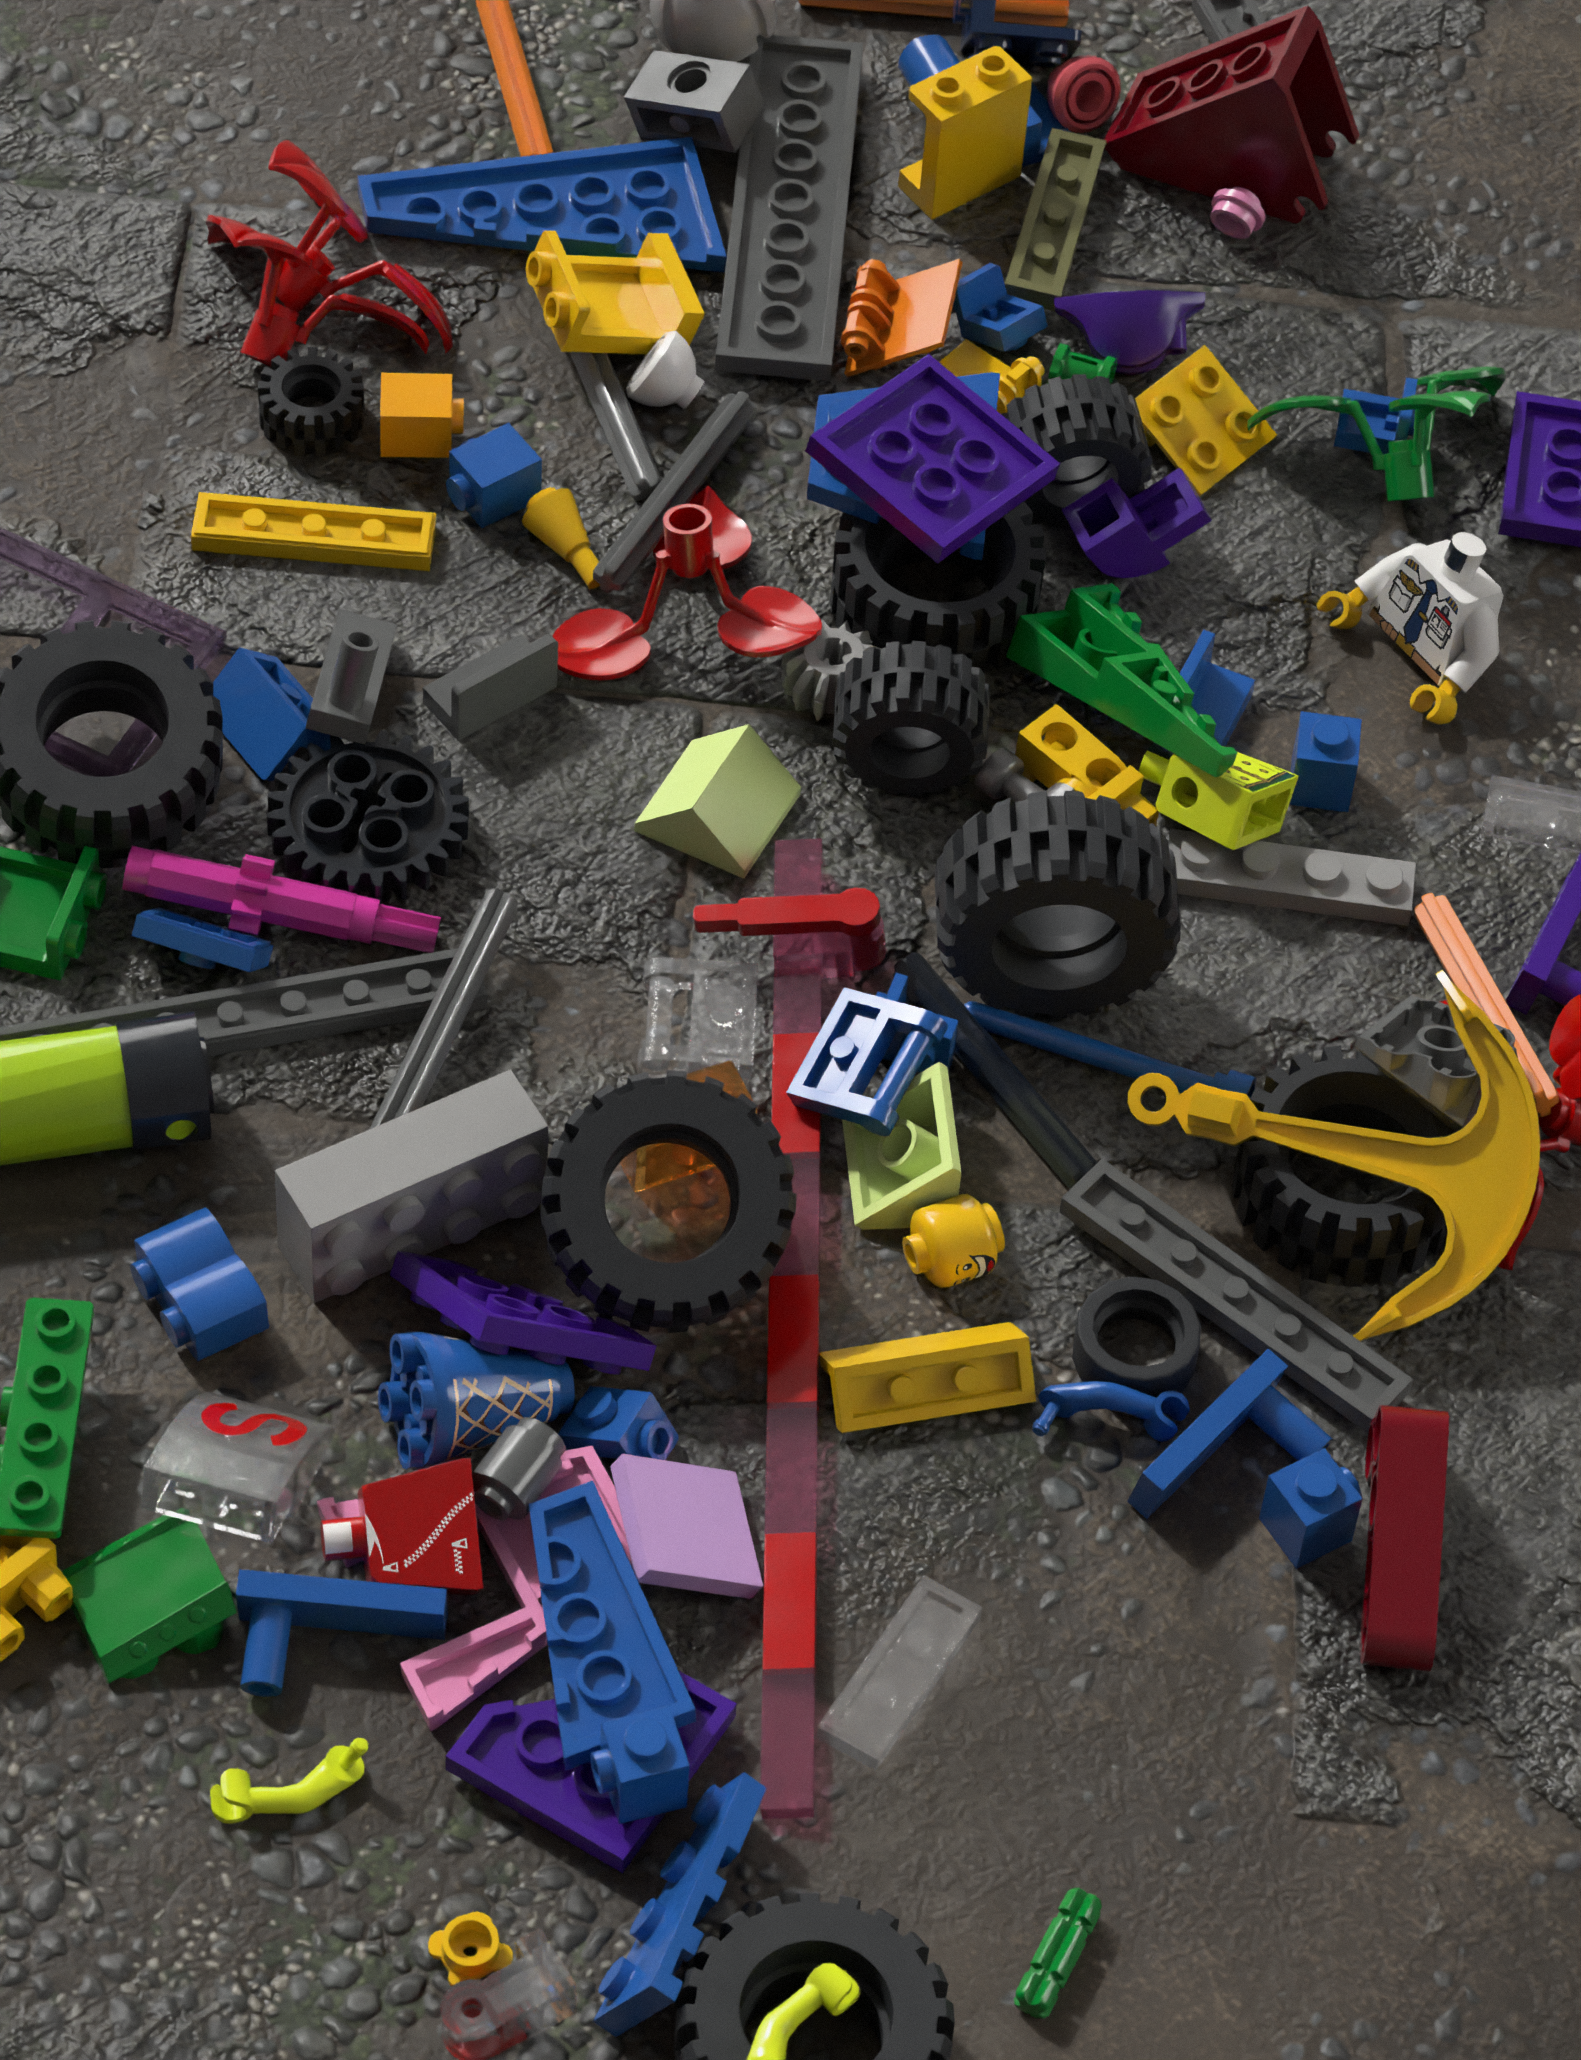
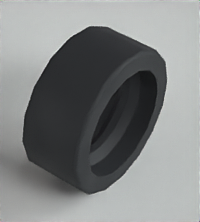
M1127 1277L1108 1281L1089 1294L1078 1312L1072 1359L1079 1378L1083 1382H1112L1156 1398L1165 1391L1181 1393L1195 1373L1200 1348L1201 1324L1194 1306L1177 1289L1156 1279ZM1127 1318L1146 1320L1163 1328L1174 1340L1175 1353L1163 1363L1145 1367L1128 1365L1111 1357L1098 1344V1332L1113 1321Z

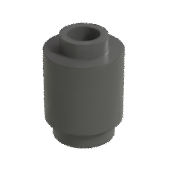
M530 1417L521 1418L517 1425L507 1426L472 1473L476 1505L484 1513L500 1521H505L507 1518L524 1519L529 1513V1504L538 1501L562 1467L560 1457L565 1452V1444L561 1437L543 1422Z

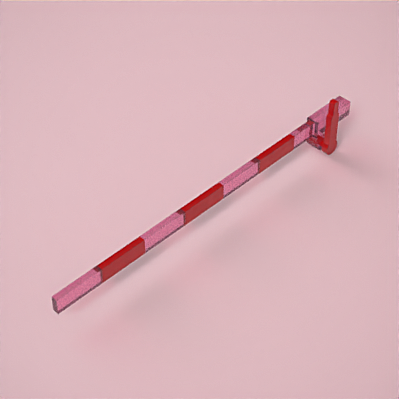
M822 838L775 840L774 897L741 898L738 903L697 905L693 910L695 930L699 933L739 931L742 936L773 935L774 999L771 1121L781 1135L779 1146L783 1155H790L795 1173L792 1179L793 1193H797L796 1213L792 1220L791 1235L784 1253L769 1279L761 1784L767 1787L760 1803L762 1819L815 1817L822 1114L794 1106L786 1091L822 1028L823 978L855 977V971L870 970L878 966L885 958L887 951L880 904L873 892L865 888H851L840 894H825V859Z

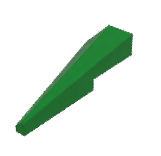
M1114 584L1071 589L1064 610L1020 615L1006 655L1007 658L1214 777L1221 776L1234 764L1238 753L1233 747H1222L1215 739V721L1210 715L1197 714L1192 707L1194 692L1160 645L1147 643L1140 635L1141 619L1134 612L1125 613L1119 606L1121 592Z

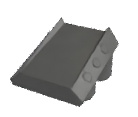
M1412 994L1358 1037L1354 1046L1358 1052L1452 1131L1457 1132L1463 1129L1477 1113L1482 1097L1480 1078L1455 1030L1447 1004L1437 1000L1422 999ZM1494 1024L1510 1044L1518 1058L1517 1048L1514 1047V1034L1509 1029Z

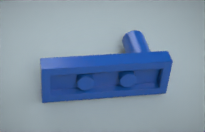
M1268 1348L1142 1472L1127 1502L1148 1519L1248 1418L1297 1461L1323 1448L1327 1449L1333 1438L1276 1389L1288 1365Z
M239 1569L236 1589L239 1620L249 1621L240 1688L246 1693L263 1697L277 1696L282 1693L291 1625L445 1640L448 1618L447 1589Z

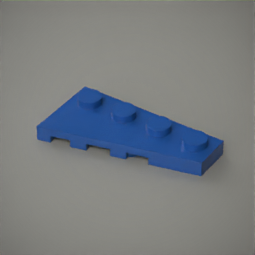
M590 1481L530 1503V1520L565 1771L590 1762L591 1752L600 1750L601 1722L665 1706H670L677 1728L696 1722L694 1704L594 1482Z
M745 1772L721 1788L715 1784L712 1785L702 1795L691 1814V1820L697 1824L688 1843L683 1841L673 1850L661 1870L660 1876L667 1883L658 1900L653 1898L647 1902L631 1926L629 1933L636 1938V1941L627 1958L620 1957L608 1970L599 1986L598 1993L604 1996L605 1999L593 2022L615 2037L672 2004L677 1998L683 1982L673 1975L683 1961L688 1962L695 1956L704 1935L694 1925L718 1902L727 1882L715 1872L718 1867L723 1869L728 1866L739 1854L767 1787Z

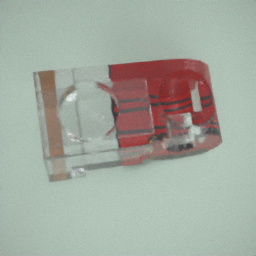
M541 1928L515 1941L516 1961L487 1976L484 1980L467 1979L454 1984L446 1991L441 2000L440 2010L442 2039L446 2049L454 2057L460 2060L490 2059L577 2013L576 1983Z

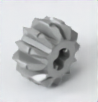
M821 620V636H818L815 641L782 655L783 670L781 684L784 688V694L792 696L796 711L812 708L817 722L825 714H835L837 679L840 672H845L846 664L853 657L862 658L863 651L876 647L872 645L869 631L852 634L847 621L838 629L830 628Z

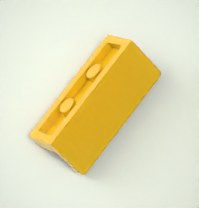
M1011 1322L819 1353L821 1367L830 1375L836 1428L841 1433L1036 1402L1029 1336Z

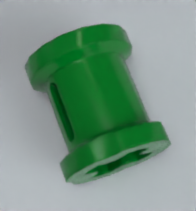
M1060 343L1055 352L1048 379L1061 377V380L1070 379L1075 374H1086L1087 379H1093L1096 376L1109 378L1110 385H1112L1117 368V358L1107 356L1104 360L1072 352L1069 345Z

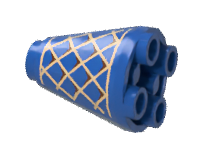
M425 1332L399 1333L392 1336L390 1341L391 1382H382L378 1390L379 1412L385 1423L394 1422L398 1437V1457L404 1469L435 1466L492 1445L507 1426L517 1425L520 1419L524 1417L537 1419L544 1424L551 1423L557 1419L558 1415L571 1412L575 1397L573 1375L567 1362L563 1365L551 1364L530 1356L526 1351L511 1348L507 1355L494 1354L473 1346L468 1340Z

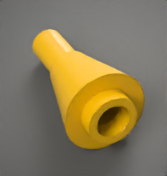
M552 487L539 491L526 505L527 511L522 519L523 526L564 560L571 562L589 589L599 587L600 584L593 579V570L599 563V560L590 549L591 544L572 491L567 488L556 490Z

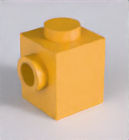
M381 373V457L449 458V451L452 450V434H464V398H452V374Z

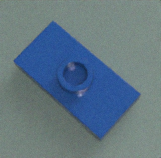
M161 907L137 914L131 935L179 950L178 959L180 961L207 969H215L218 962L247 972L259 970L269 965L274 946L270 944L271 941L229 930L226 927Z

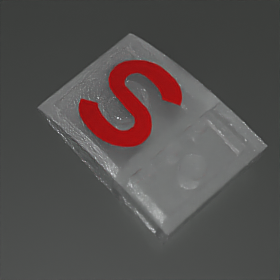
M212 1392L201 1393L178 1413L145 1464L141 1508L273 1544L284 1520H293L335 1436L336 1426Z

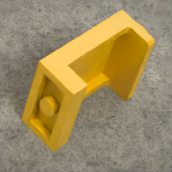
M993 46L909 88V99L926 116L924 151L922 160L899 170L898 187L931 220L1021 176L1032 77L1000 46Z
M544 230L535 251L529 254L526 262L527 281L534 288L544 312L545 322L551 327L561 352L647 354L660 337L669 331H677L690 346L705 315L669 234L647 233L637 257L623 258L566 255L557 232Z

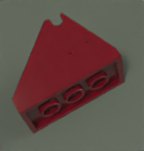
M1307 5L1138 73L1104 140H1106L1105 150L1122 170L1212 198L1220 189L1241 187L1258 197L1260 206L1266 215L1292 223H1299L1305 214V208L1297 197L1309 198L1320 210H1324L1328 203L1313 154L1325 158H1330L1333 155L1336 143L1330 136V131L1341 133L1350 144H1356L1359 132L1322 22Z

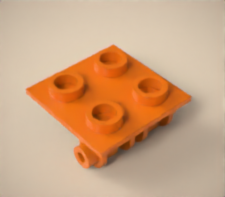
M871 259L860 266L856 273L857 283L855 288L857 290L851 295L850 306L847 311L848 321L846 329L842 332L841 344L848 355L844 374L850 377L868 370L880 369L887 364L918 354H926L943 347L963 262L957 259L897 280L892 277L887 271L886 265L880 260Z

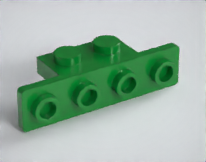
M29 1298L26 1301L13 1387L4 1386L1 1397L0 1425L1 1427H6L4 1444H0V1535L57 1539L62 1534L94 1319V1307L89 1301Z

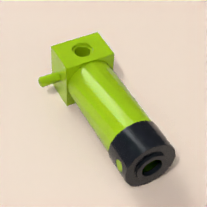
M194 1012L116 1022L115 1026L0 1041V1166L131 1147L132 1150L211 1140L210 1114L214 1113L211 1073L204 1037L199 1036Z

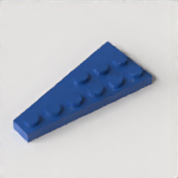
M692 137L357 176L358 196L368 233L535 251L542 232L547 230L557 232L566 255L623 258L637 257L647 233L669 234L684 268L723 273L726 270V252Z

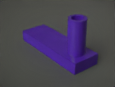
M1581 852L1571 867L1505 1000L1508 1006L1525 1015L1539 993L1563 1006H1566L1570 1000L1581 994V972L1556 960L1581 911Z

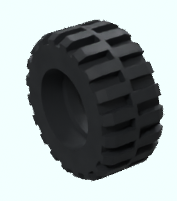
M93 620L76 622L75 631L62 634L60 628H55L40 635L41 645L34 649L30 644L21 647L11 656L12 670L7 667L0 669V806L2 819L14 832H21L25 829L26 843L41 853H46L49 847L58 850V860L70 863H78L84 846L98 848L100 868H113V859L127 858L132 845L146 849H153L159 846L161 851L168 852L182 843V828L188 832L195 831L206 818V806L215 802L220 788V772L222 771L223 716L220 700L213 696V683L205 669L199 667L194 669V656L181 645L175 644L171 649L166 647L164 634L150 628H145L143 634L132 632L131 623L114 620L111 621V628H94ZM100 711L122 713L140 720L150 727L163 743L158 752L144 765L129 773L112 777H93L69 770L58 763L47 752L44 745L52 733L65 722L79 715Z
M1065 790L1064 796H1047V791L1029 793L1028 799L1014 802L1013 798L1003 800L994 805L992 812L985 814L983 811H980L968 819L963 825V830L958 829L943 847V853L937 859L935 868L937 948L940 950V959L945 969L965 991L972 996L979 993L980 999L986 1005L996 1009H1001L1003 1006L1010 1007L1015 1014L1026 1017H1033L1034 1013L1049 1014L1050 1019L1067 1018V1013L1083 1011L1084 1016L1100 1013L1105 1005L1114 1003L1118 1007L1132 1000L1136 995L1137 989L1145 992L1159 979L1161 972L1168 968L1177 953L1176 946L1180 942L1181 923L1174 852L1169 848L1168 840L1153 823L1149 824V820L1143 814L1130 806L1125 810L1121 809L1120 804L1115 799L1099 795L1096 800L1085 798L1083 792ZM1052 905H1066V906L1048 907V906H1052Z
M667 1070L665 1077L652 1079L649 1078L648 1072L628 1076L625 1085L615 1089L608 1085L593 1094L592 1102L583 1110L577 1108L565 1123V1128L560 1138L555 1140L548 1157L541 1190L540 1216L542 1230H545L548 1241L547 1251L554 1267L559 1266L567 1277L565 1284L578 1298L584 1295L595 1304L594 1311L610 1320L613 1316L631 1322L630 1328L649 1332L650 1327H665L668 1329V1333L688 1332L689 1327L700 1323H705L706 1326L712 1325L725 1319L727 1313L736 1307H744L756 1296L760 1287L766 1280L770 1279L790 1238L792 1220L796 1213L797 1193H793L792 1179L795 1173L790 1155H783L779 1146L781 1135L772 1121L764 1123L755 1113L757 1105L743 1093L738 1098H735L723 1091L724 1082L706 1076L704 1083L686 1079L687 1071ZM657 1143L686 1146L707 1157L722 1173L730 1197L728 1222L718 1240L699 1256L674 1263L650 1260L628 1249L613 1232L605 1208L607 1183L617 1165L628 1154L640 1147Z
M798 1892L796 1903L782 1905L780 1897L774 1896L756 1902L755 1915L750 1918L744 1912H736L720 1924L719 1939L714 1936L706 1937L697 1949L693 1959V1968L684 1972L683 1984L678 1995L673 2053L675 2054V2060H747L751 2050V2045L745 2036L747 2025L766 2008L789 1999L805 1986L806 1980L815 1968L827 1963L835 1964L840 1969L846 1971L859 1986L860 1995L849 2008L859 2014L871 2026L881 2043V2051L873 2060H950L955 2026L954 2004L946 1999L949 1984L941 1966L934 1962L927 1965L929 1947L914 1932H909L904 1937L899 1934V1919L881 1908L877 1909L874 1916L860 1910V1899L841 1894L838 1903L819 1901V1892Z

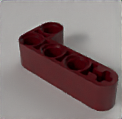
M1379 1405L1369 1427L1365 1457L1366 1482H1371L1360 1643V1661L1362 1665L1431 1671L1433 1666L1437 1637L1449 1440V1414L1446 1411Z

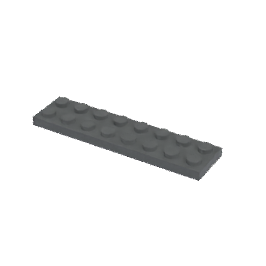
M758 35L756 39L759 49L750 54L749 64L765 106L740 144L715 371L830 381L863 43L771 35L770 38H765Z

